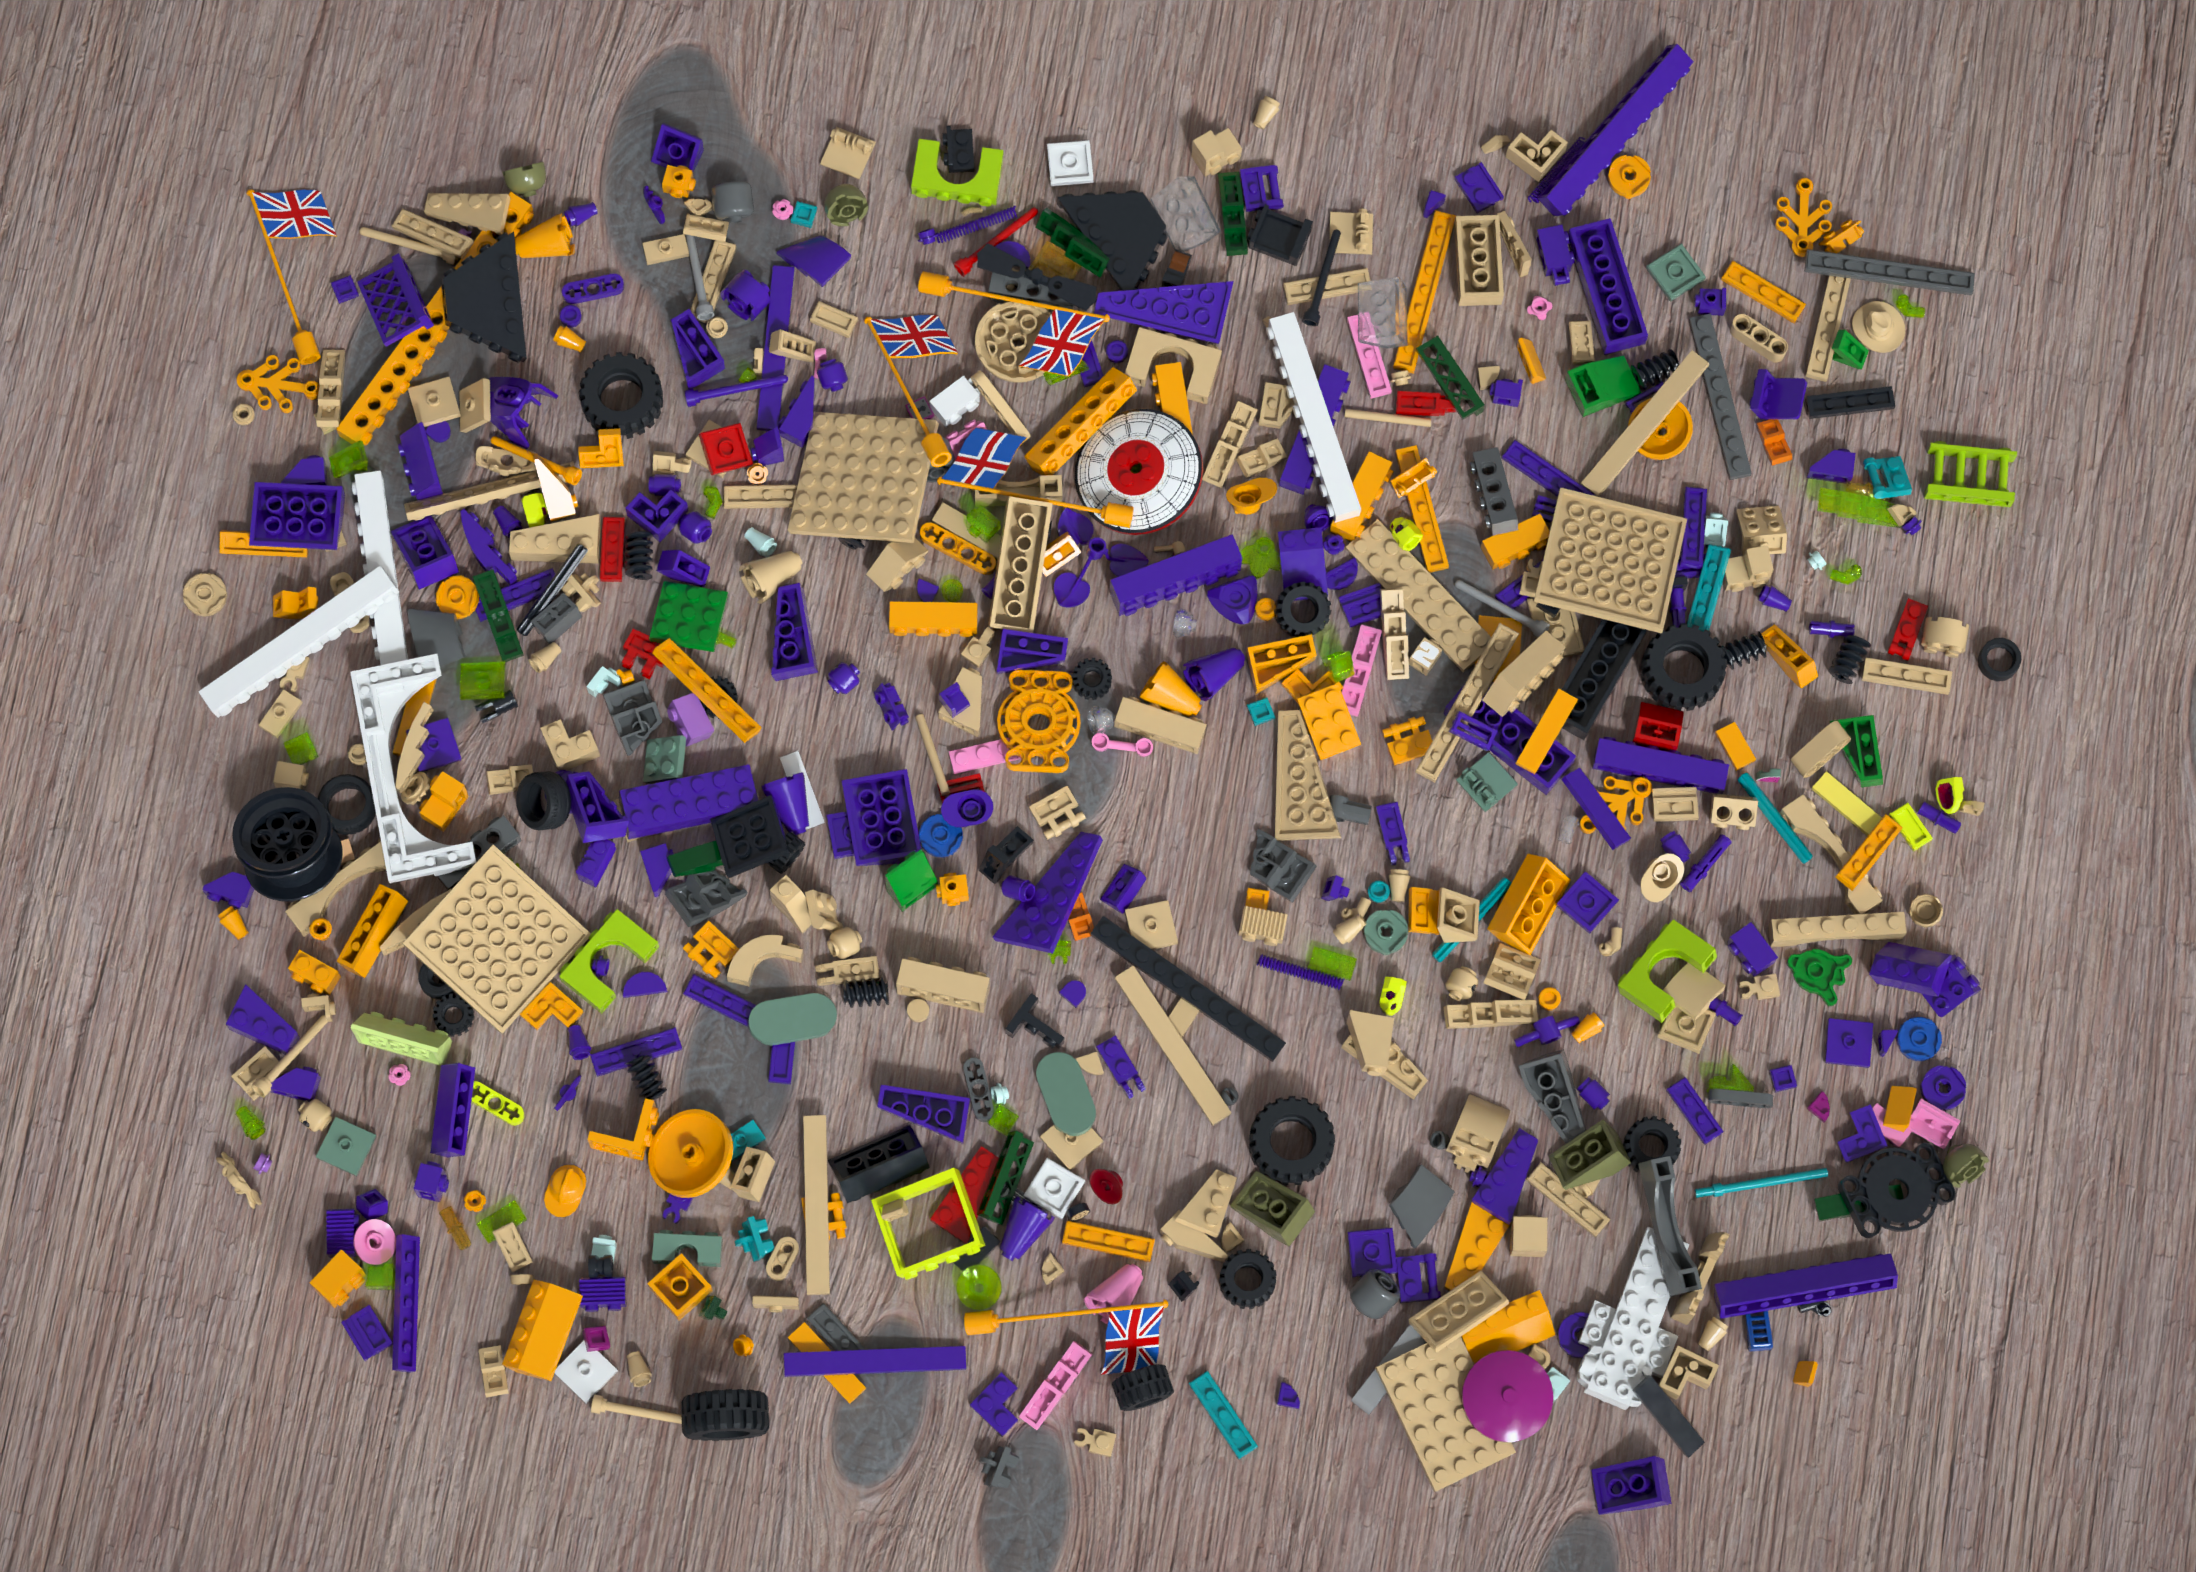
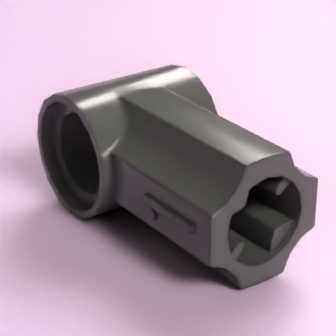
M1341 795L1330 796L1329 800L1336 822H1344L1346 820L1368 825L1372 809L1371 805L1349 801L1347 797Z

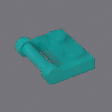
M1901 456L1881 459L1869 457L1863 461L1864 469L1868 471L1874 488L1872 492L1876 499L1911 495L1912 487ZM1878 469L1881 470L1882 476L1886 484V488L1882 486L1877 473Z

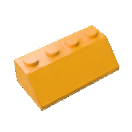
M1527 854L1487 930L1500 941L1531 955L1557 907L1556 904L1563 896L1571 880L1546 857Z
M533 1279L502 1365L519 1374L552 1381L583 1296L554 1284Z
M1540 1290L1509 1302L1507 1306L1462 1335L1461 1338L1475 1364L1486 1355L1497 1351H1520L1554 1337L1555 1331L1547 1305Z

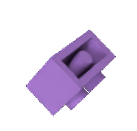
M694 693L672 700L668 706V717L674 722L677 734L686 737V747L708 739L714 732V728L699 698Z

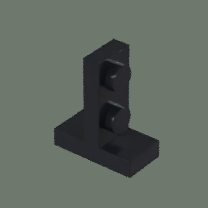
M1017 826L997 846L992 845L987 850L979 871L992 883L996 884L1001 879L1004 871L1032 845L1034 840Z
M1031 993L1005 1028V1034L1013 1038L1021 1026L1025 1025L1024 1029L1034 1036L1038 1034L1044 1038L1042 1041L1051 1048L1055 1046L1060 1049L1065 1042V1037L1031 1015V1012L1038 1004V997Z

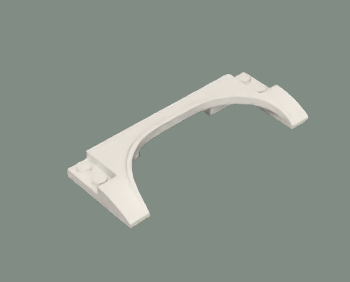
M438 654L351 671L389 883L432 874L439 876L473 866L476 863L473 842L446 845L423 836L404 816L400 807L397 789L395 788L396 783L390 756L391 730L398 713L405 703L425 685L442 676Z

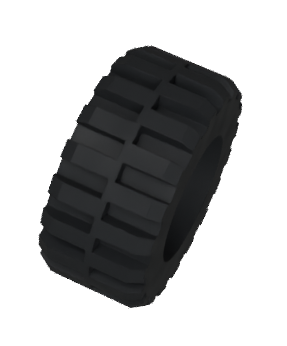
M616 352V356L610 357V354L603 356L604 360H595L593 368L588 367L584 372L585 378H581L579 397L587 422H591L592 428L596 431L620 428L621 436L626 435L627 439L634 438V433L638 432L639 435L645 433L644 428L646 426L651 428L655 424L654 419L659 418L661 414L660 408L663 407L661 381L659 375L655 373V368L651 364L647 365L646 360L642 357L636 359L635 354L632 353L623 356L622 352ZM626 380L637 384L642 391V397L634 407L625 411H614L603 405L601 394L611 383Z
M1680 623L1677 628L1675 625L1668 626L1666 631L1663 630L1662 633H1657L1656 637L1650 640L1641 662L1642 681L1646 682L1644 686L1646 691L1653 693L1652 698L1656 702L1659 699L1663 701L1662 706L1668 708L1669 705L1675 706V710L1680 711L1682 707H1686L1687 711L1694 710L1695 706L1701 708L1707 701H1711L1719 691L1726 675L1727 659H1724V648H1719L1718 646L1720 641L1716 637L1712 639L1710 637L1711 632L1707 629L1702 632L1698 630V625L1693 624L1692 628H1689L1687 623ZM1674 651H1687L1699 658L1704 667L1702 678L1692 684H1681L1672 680L1667 675L1663 666L1665 657Z
M1289 1096L1288 1099L1280 1097L1274 1103L1269 1102L1266 1104L1264 1109L1257 1113L1250 1129L1249 1152L1252 1154L1254 1165H1258L1259 1171L1263 1175L1267 1174L1270 1179L1281 1181L1282 1185H1288L1289 1183L1301 1185L1303 1181L1310 1182L1314 1180V1177L1320 1175L1324 1168L1328 1166L1335 1144L1334 1127L1332 1122L1328 1120V1114L1325 1111L1322 1112L1317 1103L1311 1104L1304 1097L1301 1100L1295 1099V1096ZM1283 1122H1298L1307 1127L1311 1132L1313 1146L1309 1154L1304 1158L1287 1160L1277 1155L1273 1150L1271 1134L1275 1127Z
M744 1389L703 1391L686 1395L681 1401L682 1433L688 1439L701 1441L740 1440L765 1435L769 1430L768 1397L764 1392Z

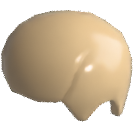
M1930 894L1918 895L1911 902L1909 908L1910 917L1919 926L1924 928L1932 927L1941 920L1943 906L1935 896Z

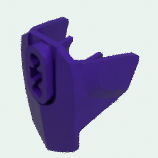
M489 378L490 422L502 431L512 443L528 449L530 444L520 429L528 427L529 424L520 417L519 412L524 404L533 402L537 406L541 405L532 395L541 394L557 399L558 395L540 383L529 382L521 378Z

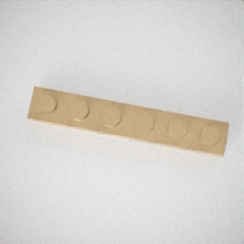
M1828 277L1805 377L1827 382L1834 354L1832 346L1840 327L1850 278Z

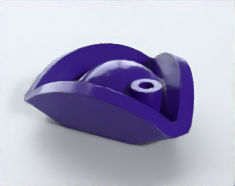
M1249 575L1221 584L1208 591V599L1213 607L1226 619L1237 624H1247L1251 621L1255 612L1257 580L1253 575Z

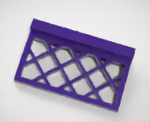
M399 253L391 257L392 263L357 281L386 347L423 326L426 329L434 326L408 264ZM394 270L395 273L391 280L384 279L387 273ZM376 282L372 291L366 290V285ZM382 284L389 285L385 293L378 292ZM395 286L401 287L398 296L391 294ZM376 297L383 298L379 306L373 305ZM388 299L396 300L392 309L385 307ZM401 301L408 303L405 311L398 310ZM382 312L389 313L386 322L379 320ZM395 314L402 315L399 324L392 323ZM408 317L415 318L416 322L409 326L405 325ZM389 327L396 328L393 335L386 337Z

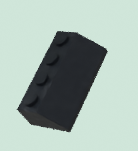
M911 1125L828 1160L847 1203L857 1201L868 1194L878 1192L882 1188L899 1183L905 1178L920 1174L930 1168L924 1150Z

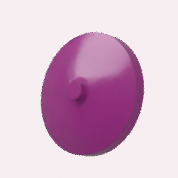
M1497 1351L1481 1358L1469 1370L1462 1387V1406L1471 1425L1483 1436L1498 1442H1517L1534 1435L1546 1423L1553 1406V1388L1544 1368L1532 1357L1517 1351Z

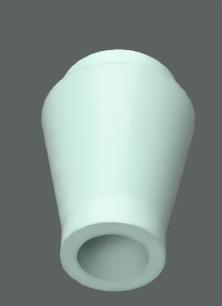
M753 527L749 528L745 533L744 537L760 556L769 557L776 550L777 543H775L774 538L755 530Z

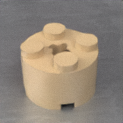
M1932 617L1926 618L1921 643L1924 647V652L1936 654L1937 651L1945 652V656L1958 658L1959 654L1965 652L1969 631L1968 624L1962 626V621L1945 617H1938L1937 621H1931Z

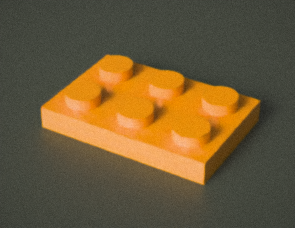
M1338 683L1296 699L1319 760L1361 745Z

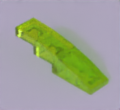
M1819 489L1817 511L1836 513L1837 517L1858 519L1857 522L1901 528L1887 510V508L1896 505L1894 503L1839 490Z

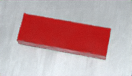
M603 517L600 581L622 582L625 517Z

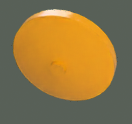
M690 1109L673 1115L661 1125L652 1139L648 1153V1165L652 1178L660 1188L676 1197L692 1198L708 1192L722 1180L730 1166L733 1155L731 1133L721 1119L705 1110Z

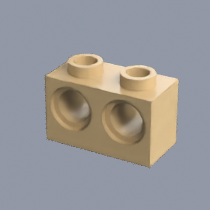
M1712 793L1709 820L1711 823H1714L1715 827L1727 828L1728 825H1736L1737 829L1749 830L1750 827H1755L1758 800L1756 797ZM1725 806L1728 808V813L1725 816L1717 815L1719 807ZM1744 808L1750 810V815L1747 818L1739 817L1740 810Z

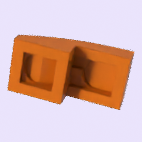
M1769 419L1757 423V429L1771 465L1792 460V453L1785 440V432L1779 420Z
M1082 892L1079 893L1068 918L1075 941L1090 937V933L1094 929Z

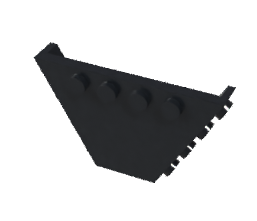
M1130 190L1118 194L1110 191L1100 195L1085 193L1081 196L1064 194L1061 197H1057L1058 207L1060 209L1063 208L1076 228L1097 245L1109 258L1105 269L1120 290H1138L1140 282H1145L1149 274L1147 269L1150 263L1154 264L1159 255V252H1157L1159 246H1164L1168 238L1166 224L1144 193Z
M513 231L509 235L505 232L496 239L497 243L494 245H485L479 250L480 254L473 258L472 255L461 262L462 266L458 269L453 267L445 272L441 286L445 325L449 327L450 331L459 335L463 333L469 336L468 339L477 344L482 342L488 345L491 351L495 353L503 352L508 355L510 360L520 363V361L525 362L527 357Z

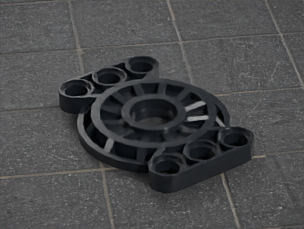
M1921 1143L1914 1148L1913 1152L1903 1148L1880 1150L1864 1162L1858 1173V1178L1849 1175L1838 1183L1839 1193L1858 1232L1864 1238L1874 1237L1880 1232L1881 1227L1895 1232H1907L1917 1229L1931 1218L1938 1204L1947 1205L1954 1200L1956 1194L1953 1185L1944 1173L1943 1165L1934 1147L1929 1143ZM1920 1148H1925L1928 1151V1159L1921 1158L1919 1155ZM1893 1152L1902 1153L1905 1156L1893 1155ZM1886 1153V1156L1880 1160L1875 1158L1880 1154ZM1870 1163L1871 1167L1865 1173L1864 1171L1867 1165ZM1930 1168L1938 1171L1939 1178L1937 1180L1930 1177ZM1898 1179L1904 1183L1907 1188L1905 1199L1898 1200L1891 1196L1888 1190L1890 1181ZM1845 1181H1850L1854 1184L1853 1192H1848L1845 1189ZM1940 1189H1945L1948 1191V1200H1944L1940 1197ZM1856 1201L1863 1203L1864 1211L1862 1213L1856 1211L1854 1207ZM1931 1207L1928 1215L1924 1217L1923 1214L1927 1208ZM1914 1220L1920 1222L1917 1225L1909 1227V1223L1913 1222ZM1868 1221L1874 1225L1873 1233L1865 1230V1222Z

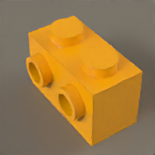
M300 949L288 967L292 979L301 984L303 981L311 985L310 988L319 994L323 992L330 996L341 978L337 970Z

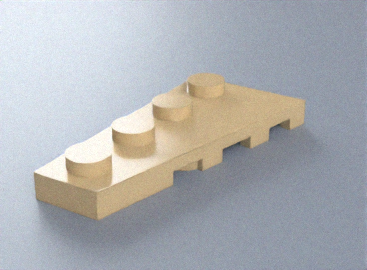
M428 193L424 213L428 217L447 222L454 221L468 227L470 225L478 227L479 230H490L498 235H502L511 198L508 194Z

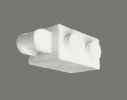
M962 376L929 401L933 413L945 427L950 424H956L967 411L972 412L978 407L980 392L977 388H973L971 378L967 380Z

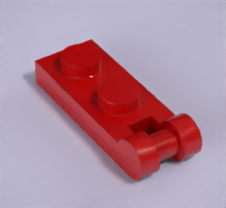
M1909 598L1907 599L1887 652L1888 654L1893 656L1897 654L1902 656V659L1909 660L1928 605ZM1898 643L1906 644V648L1898 646Z

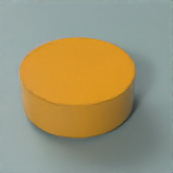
M1270 598L1260 599L1255 606L1256 616L1263 621L1273 619L1276 615L1274 614L1276 609L1275 601Z
M1552 987L1544 988L1538 996L1540 1007L1547 1011L1556 1009L1561 1001L1560 993Z

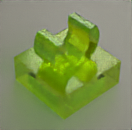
M1059 940L1053 954L1048 953V955H1051L1052 964H1055L1056 956H1062L1063 964H1067L1068 956L1071 955V941Z
M999 1105L988 1125L1007 1136L1019 1116L1004 1106Z

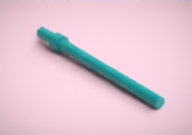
M1827 1168L1723 1185L1715 1183L1710 1187L1694 1189L1696 1198L1711 1195L1719 1197L1723 1196V1193L1828 1177Z

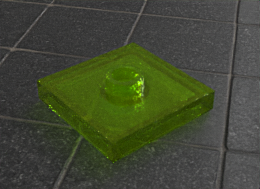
M505 661L461 663L460 700L505 698Z

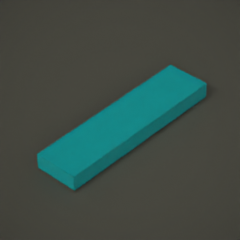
M1712 544L1708 545L1687 627L1692 628L1694 624L1698 625V630L1702 632L1705 629L1709 631L1731 549Z
M1208 1371L1189 1382V1386L1238 1460L1258 1448Z

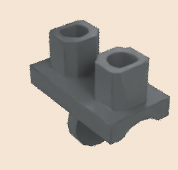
M998 1446L996 1453L989 1451L987 1458L980 1457L979 1462L984 1464L981 1472L987 1474L984 1485L1008 1488L1011 1477L1002 1473L1004 1467L1015 1468L1019 1461V1457L1011 1452V1448Z

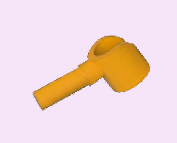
M618 669L616 671L621 677L623 686L635 682L631 670L623 672Z

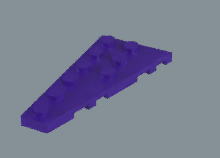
M1234 281L1101 292L1097 294L1093 313L1104 316L1108 314L1111 319L1219 344Z
M1080 832L1035 885L1034 897L1030 901L1019 904L993 935L994 940L1053 954L1101 846L1102 837L1096 834Z

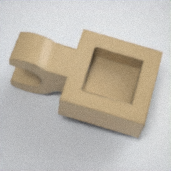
M654 451L652 474H675V471L690 472L691 458L676 459V453Z
M987 627L979 640L973 636L962 651L961 656L979 668L992 651L987 645L994 638L995 631Z

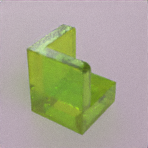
M307 732L283 743L293 764L302 765L319 757Z
M384 1264V1267H368L367 1282H365L367 1290H395L394 1264Z

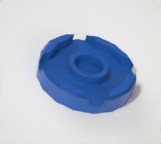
M942 814L929 816L922 823L919 830V839L922 848L928 854L934 857H948L960 848L963 841V831L961 827L949 825L943 819Z
M1913 1017L1907 1020L1899 1028L1897 1034V1045L1901 1053L1914 1061H1926L1932 1058L1939 1051L1942 1044L1940 1029L1932 1020L1925 1017Z

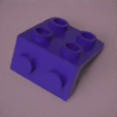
M1758 369L1757 377L1754 380L1753 397L1750 399V409L1760 419H1799L1807 381L1804 378H1774L1767 369Z
M1955 954L1951 955L1952 957L1939 997L1922 994L1939 1017H1944L1967 998L1982 990L1978 986L1980 985L1978 979L1973 974H1969L1965 969V962L1959 956L1956 957Z

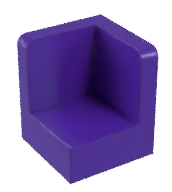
M958 682L939 694V701L952 718L970 707L969 701L960 691Z

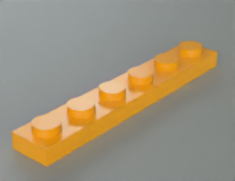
M1417 445L1395 451L1400 473L1421 461ZM1425 481L1410 491L1407 499L1413 522L1423 534L1419 544L1426 570L1431 573L1448 569L1449 564L1428 485Z
M670 638L654 649L652 654L744 743L760 732L762 727Z

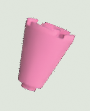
M1134 1264L1124 1265L1087 1294L1084 1298L1086 1307L1088 1309L1131 1305L1143 1280L1142 1270ZM1110 1312L1098 1313L1102 1316L1101 1321L1108 1325Z

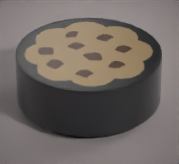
M1079 1203L1067 1211L1070 1221H1077L1090 1213L1087 1203Z

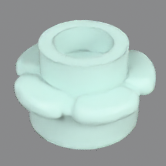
M1817 550L1812 554L1809 552L1810 558L1807 560L1813 569L1819 568L1823 570L1822 567L1826 565V562Z
M997 1083L996 1086L991 1087L990 1093L994 1104H1005L1006 1099L1009 1098L1006 1086Z

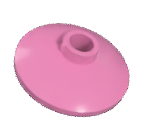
M368 1220L362 1223L355 1232L353 1240L354 1249L359 1258L368 1264L378 1265L385 1263L395 1252V1233L382 1220ZM370 1239L374 1241L373 1247L369 1244Z

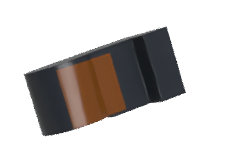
M1175 250L1171 263H1169L1162 279V287L1183 285L1192 260L1191 254Z

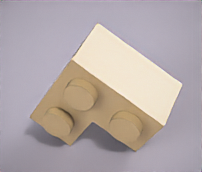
M1229 128L1217 135H1214L1210 130L1193 140L1191 157L1206 177L1209 174H1217L1227 164L1232 165L1236 163L1241 157L1242 148Z
M1550 130L1537 145L1521 132L1508 147L1506 158L1540 182L1565 153L1568 142Z
M914 538L913 543L893 541L887 544L866 575L884 592L892 588L895 590L902 584L904 574L909 573L914 567L918 569L925 562L924 557L929 550L916 538Z
M1768 545L1746 549L1744 556L1729 558L1723 578L1725 591L1732 590V592H1738L1749 586L1760 588L1768 583L1774 570Z
M561 719L540 728L558 771H567L600 757L590 730L569 738Z
M1677 1346L1658 1385L1667 1396L1677 1400L1686 1381L1707 1390L1719 1365Z

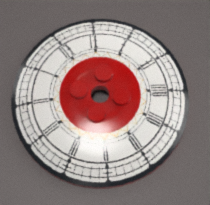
M1133 409L1110 417L1082 445L1075 466V485L1083 506L1102 509L1103 505L1107 506L1108 502L1134 507L1130 528L1105 524V519L1101 518V514L1087 511L1102 526L1128 535L1153 533L1178 520L1194 502L1203 476L1201 451L1189 429L1175 417L1152 409ZM1135 464L1142 465V469L1138 473L1131 472V468Z

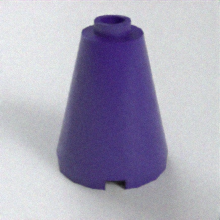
M1229 648L1186 662L1183 665L1186 666L1183 675L1188 686L1194 692L1197 691L1201 695L1199 698L1207 701L1244 666L1245 656L1241 650L1236 648Z
M804 773L793 774L792 777H784L761 786L766 797L772 795L780 820L788 833L793 832L795 835L807 832L806 827L809 826Z
M1017 1195L1013 1201L1000 1249L1003 1251L1001 1255L1011 1261L1014 1258L1020 1259L1055 1219L1053 1215H1050L1048 1218L1045 1210L1023 1199L1022 1203L1019 1202L1021 1198Z

